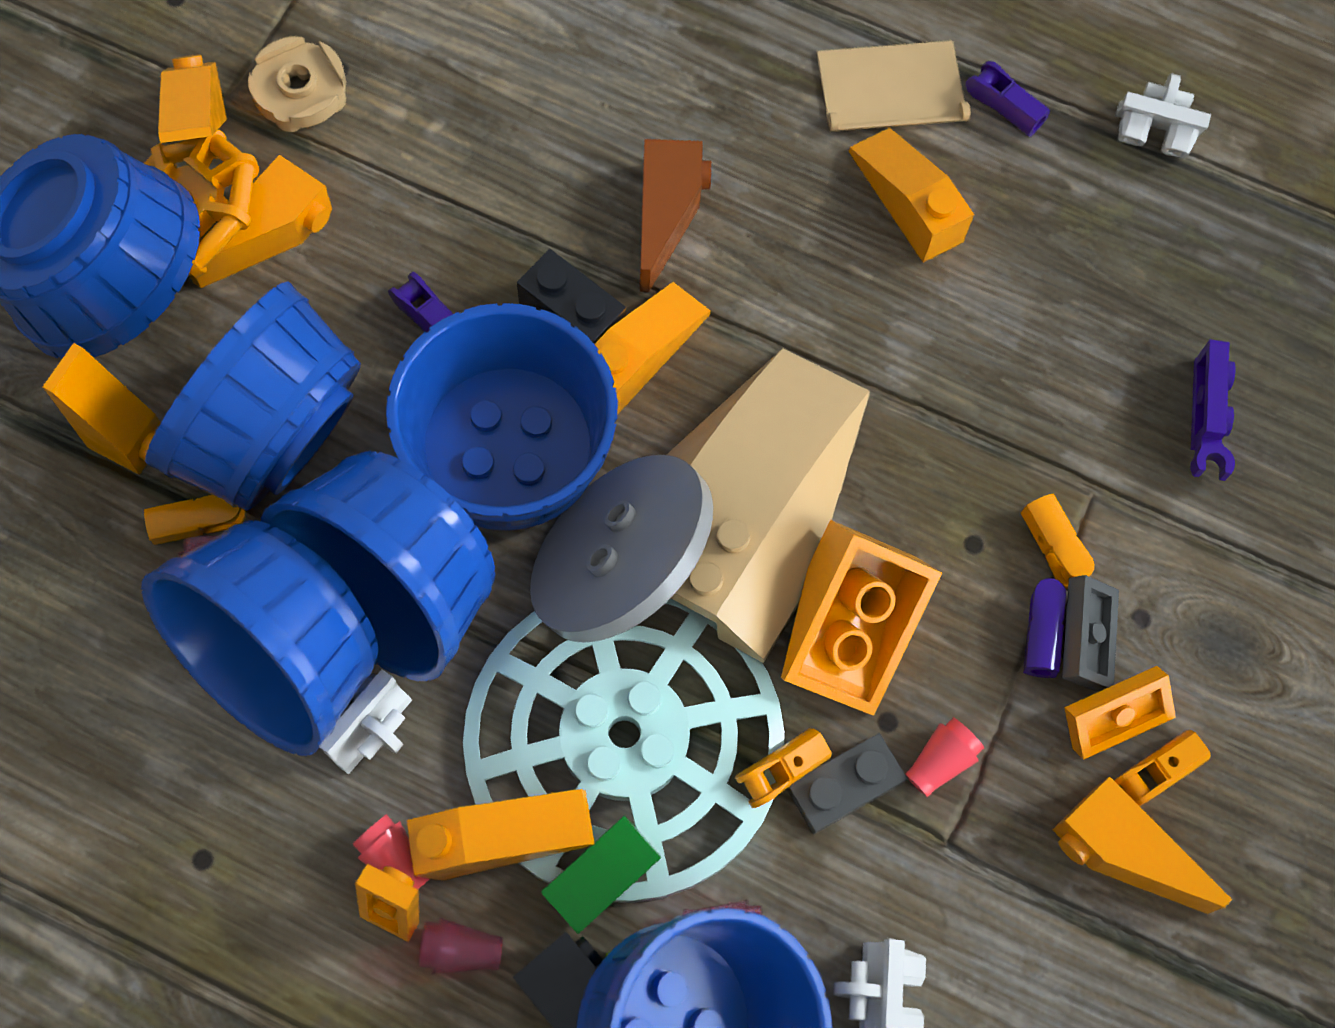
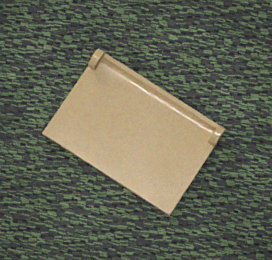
M953 40L817 51L830 132L969 121L970 105L969 102L964 101Z

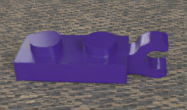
M1210 339L1194 360L1191 450H1195V454L1190 465L1193 477H1200L1206 470V460L1214 461L1218 465L1219 480L1225 481L1235 468L1233 454L1222 443L1224 436H1229L1234 422V409L1228 406V391L1232 388L1236 372L1235 363L1229 361L1230 342Z

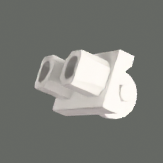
M1170 74L1164 86L1148 82L1144 96L1127 92L1124 100L1119 102L1115 115L1121 118L1118 141L1134 146H1143L1146 143L1150 126L1167 130L1161 152L1177 158H1185L1190 153L1196 139L1208 128L1211 114L1190 109L1194 94L1178 90L1181 77Z
M383 669L377 675L371 673L362 682L351 699L354 702L339 717L334 731L320 746V749L347 774H350L363 757L370 760L382 745L395 754L403 746V743L393 733L405 720L401 713L412 699L397 685L396 680Z
M886 939L884 942L863 943L862 961H852L851 982L834 983L835 996L850 998L849 1019L859 1021V1028H924V1016L921 1009L902 1007L903 986H922L926 970V958L923 955L904 949L905 941Z

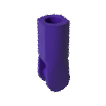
M986 61L981 66V73L978 76H971L966 81V89L974 99L997 111L1028 137H1031L1044 124L1051 110L1020 87L994 61Z
M411 272L408 275L409 281L399 289L392 287L388 290V293L395 305L416 323L423 332L427 333L430 331V327L453 313L439 300L417 273ZM422 297L426 302L416 309L412 303Z
M1053 578L1041 580L1036 585L1030 599L1029 625L1027 627L1023 673L1030 676L1056 678L1060 672L1064 626L1062 622L1064 620L1066 589L1061 582Z

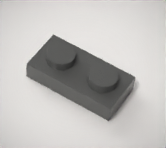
M1087 575L1069 578L1062 679L1099 692L1114 685L1119 590Z
M878 733L812 770L790 785L787 791L814 835L904 784L908 778L883 737Z

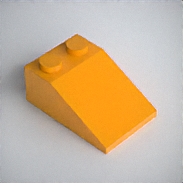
M830 520L807 569L781 678L786 682L874 716L942 572L909 553Z

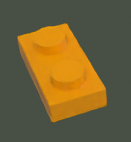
M1158 666L1064 707L1072 749L1083 760L1176 718L1169 675Z
M367 864L355 883L359 916L409 942L419 924L418 889L413 887L414 881L393 867L385 866L381 871Z

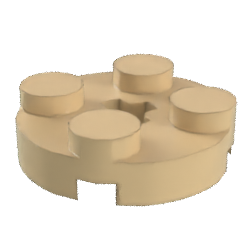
M286 37L267 45L255 58L256 66L252 71V75L249 73L248 79L253 101L259 112L266 119L276 123L280 130L295 132L300 128L315 126L330 118L335 112L343 109L346 104V77L343 65L336 52L327 44L319 41L320 46L314 43H305L304 37ZM298 75L301 80L310 79L306 86L302 88H289L291 86L290 78Z

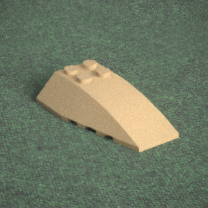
M783 348L666 454L678 457L690 464L706 481L713 499V519L707 543L696 566L671 599L717 623L718 639L762 663L767 659L798 608L808 566L829 521L833 520L835 507L843 487L850 456L853 453L870 394L869 390Z

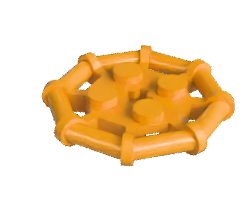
M217 130L210 137L188 139L166 146L158 143L151 148L152 155L144 162L145 165L156 167L165 172L171 179L189 191L199 213V239L218 221L199 242L195 260H192L193 265L189 272V275L195 278L207 272L206 265L240 229L246 230L252 221L248 211L253 179L259 173L257 160L253 155L241 152L227 141L225 134L220 130ZM213 159H220L223 162L212 170L209 169ZM185 162L188 164L177 168V163ZM231 185L228 203L227 198L224 196V190L227 186Z

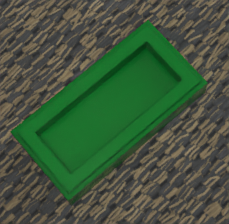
M625 815L594 842L595 845L587 848L541 891L543 896L577 934L585 929L661 859V855Z

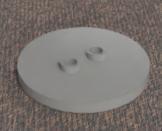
M650 455L624 463L588 486L582 496L557 519L546 536L535 560L531 576L530 594L534 611L540 620L564 639L575 642H594L621 634L646 620L660 609L688 578L707 543L713 519V499L706 481L690 464L678 457Z

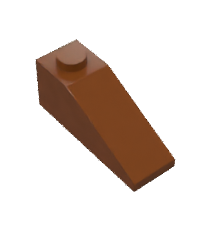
M644 139L640 292H650L700 207L701 189L710 190L711 160H702L703 141Z

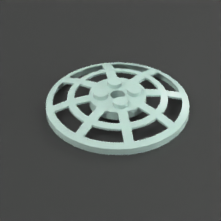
M671 598L665 604L676 606L689 613L674 636L653 628L635 626L621 634L600 641L575 642L567 640L546 655L536 667L509 654L523 637L542 622L536 612H532L510 630L489 655L474 684L466 710L463 737L466 776L476 805L493 802L485 782L486 780L516 771L528 797L547 794L535 775L533 766L559 759H564L569 771L579 782L576 790H586L589 810L598 796L611 800L630 801L635 827L661 855V859L646 872L647 881L635 882L614 902L634 903L662 899L695 887L720 872L744 850L760 828L773 799L762 806L751 808L749 804L750 799L727 784L732 774L737 753L738 728L736 720L767 715L769 727L768 755L784 745V726L780 702L770 675L763 663L736 649L754 675L761 694L730 698L727 687L716 669L701 653L693 648V645L706 626L709 624L717 630V623ZM614 641H640L659 646L665 650L649 673L636 669H620ZM593 646L599 674L585 681L576 690L550 676L553 670L567 658L585 648ZM683 660L704 680L713 695V702L684 707L678 695L668 685ZM496 673H499L523 686L512 716V749L480 759L479 732L481 713L489 686ZM539 694L564 709L560 721L559 736L528 744V719L534 699ZM629 721L635 724L640 731L638 742L629 748H621L614 745L609 738V731L615 723ZM720 723L722 730L721 750L716 769L712 774L687 758L686 754L689 745L690 729ZM769 768L766 769L764 775L769 784L772 785L776 781ZM674 777H677L701 793L697 800L682 813L664 823H657L651 795L663 789ZM715 803L742 821L735 833L713 854L684 871L669 875L662 842L670 840L694 826L710 811ZM592 825L594 842L608 829ZM564 852L518 864L536 878L549 884L563 871V869L557 867V864Z

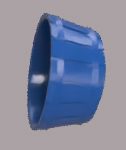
M71 134L63 136V138L58 137L49 140L21 156L13 163L14 165L11 168L9 167L0 176V304L11 316L18 330L46 355L62 359L72 344L75 343L83 347L91 356L97 357L113 351L119 345H124L137 337L174 300V295L180 291L193 265L192 260H195L200 237V231H198V228H200L199 213L196 204L193 203L194 199L181 184L156 167L145 165L125 154L107 140L83 134Z
M282 282L261 297L233 325L230 331L225 334L209 353L204 362L201 363L157 428L148 447L145 462L148 466L161 471L169 478L175 477L226 501L232 507L238 506L247 511L258 504L269 492H272L274 495L281 493L316 454L343 417L354 397L349 388L360 370L361 363L354 356V351L344 345L310 306L309 300L299 293L290 282Z
M496 303L479 305L465 309L463 313L459 314L457 312L430 327V331L424 332L417 338L403 355L404 360L399 362L389 387L391 394L387 396V427L391 431L389 436L399 460L414 466L426 474L425 476L439 484L466 511L473 520V524L477 527L508 531L526 529L543 524L570 508L582 496L602 467L610 450L616 428L615 422L618 412L616 387L613 388L614 380L610 368L603 355L598 353V348L581 330L576 326L573 328L571 323L562 317L543 309L539 311L536 310V307L522 304L502 303V305L497 306Z
M365 451L357 455L348 456L335 468L303 487L291 490L283 495L276 503L264 510L261 521L285 531L298 542L313 550L344 580L362 607L365 616L369 619L376 635L375 638L377 639L379 649L375 665H379L380 668L403 678L407 677V679L415 681H431L437 679L443 673L447 664L456 655L461 639L480 606L488 599L495 580L494 560L478 527L473 524V520L439 484L425 476L426 474L405 461H400L399 458L381 452Z
M245 521L242 524H235L229 527L221 535L178 558L167 560L159 568L144 576L141 582L143 601L147 611L150 613L149 616L174 656L187 669L194 680L224 710L241 724L245 725L247 729L268 743H272L275 747L294 755L296 753L300 756H309L318 751L324 740L334 731L337 720L362 682L372 673L378 658L379 647L373 627L344 580L313 550L298 542L285 531L272 527V525L262 521Z
M724 908L695 911L678 916L666 923L643 928L615 946L597 967L589 980L578 1011L576 1028H832V1017L828 998H825L824 995L826 990L821 976L812 959H808V953L799 941L785 928L780 929L779 924L765 916L751 911L745 913V910Z

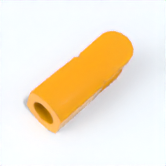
M1048 494L1027 504L1021 511V515L1042 553L1045 554L1055 579L1068 589L1069 578L1082 575L1090 576L1094 571L1095 564L1093 558L1076 536L1074 528L1055 495Z
M208 495L195 500L190 499L144 509V519L149 540L154 545L200 536L203 533L225 531L235 524H242L244 522L245 510L238 506L232 507L226 501L214 495Z
M809 728L776 751L738 773L735 779L739 784L744 782L752 797L749 800L751 808H757L774 799L794 782L830 759L832 752L821 732ZM768 768L776 781L772 785L769 784L763 773Z
M1186 730L1129 768L1114 781L1139 806H1142L1209 761L1211 758L1210 751L1196 732ZM1144 768H1146L1158 785L1152 790L1147 787L1138 774Z

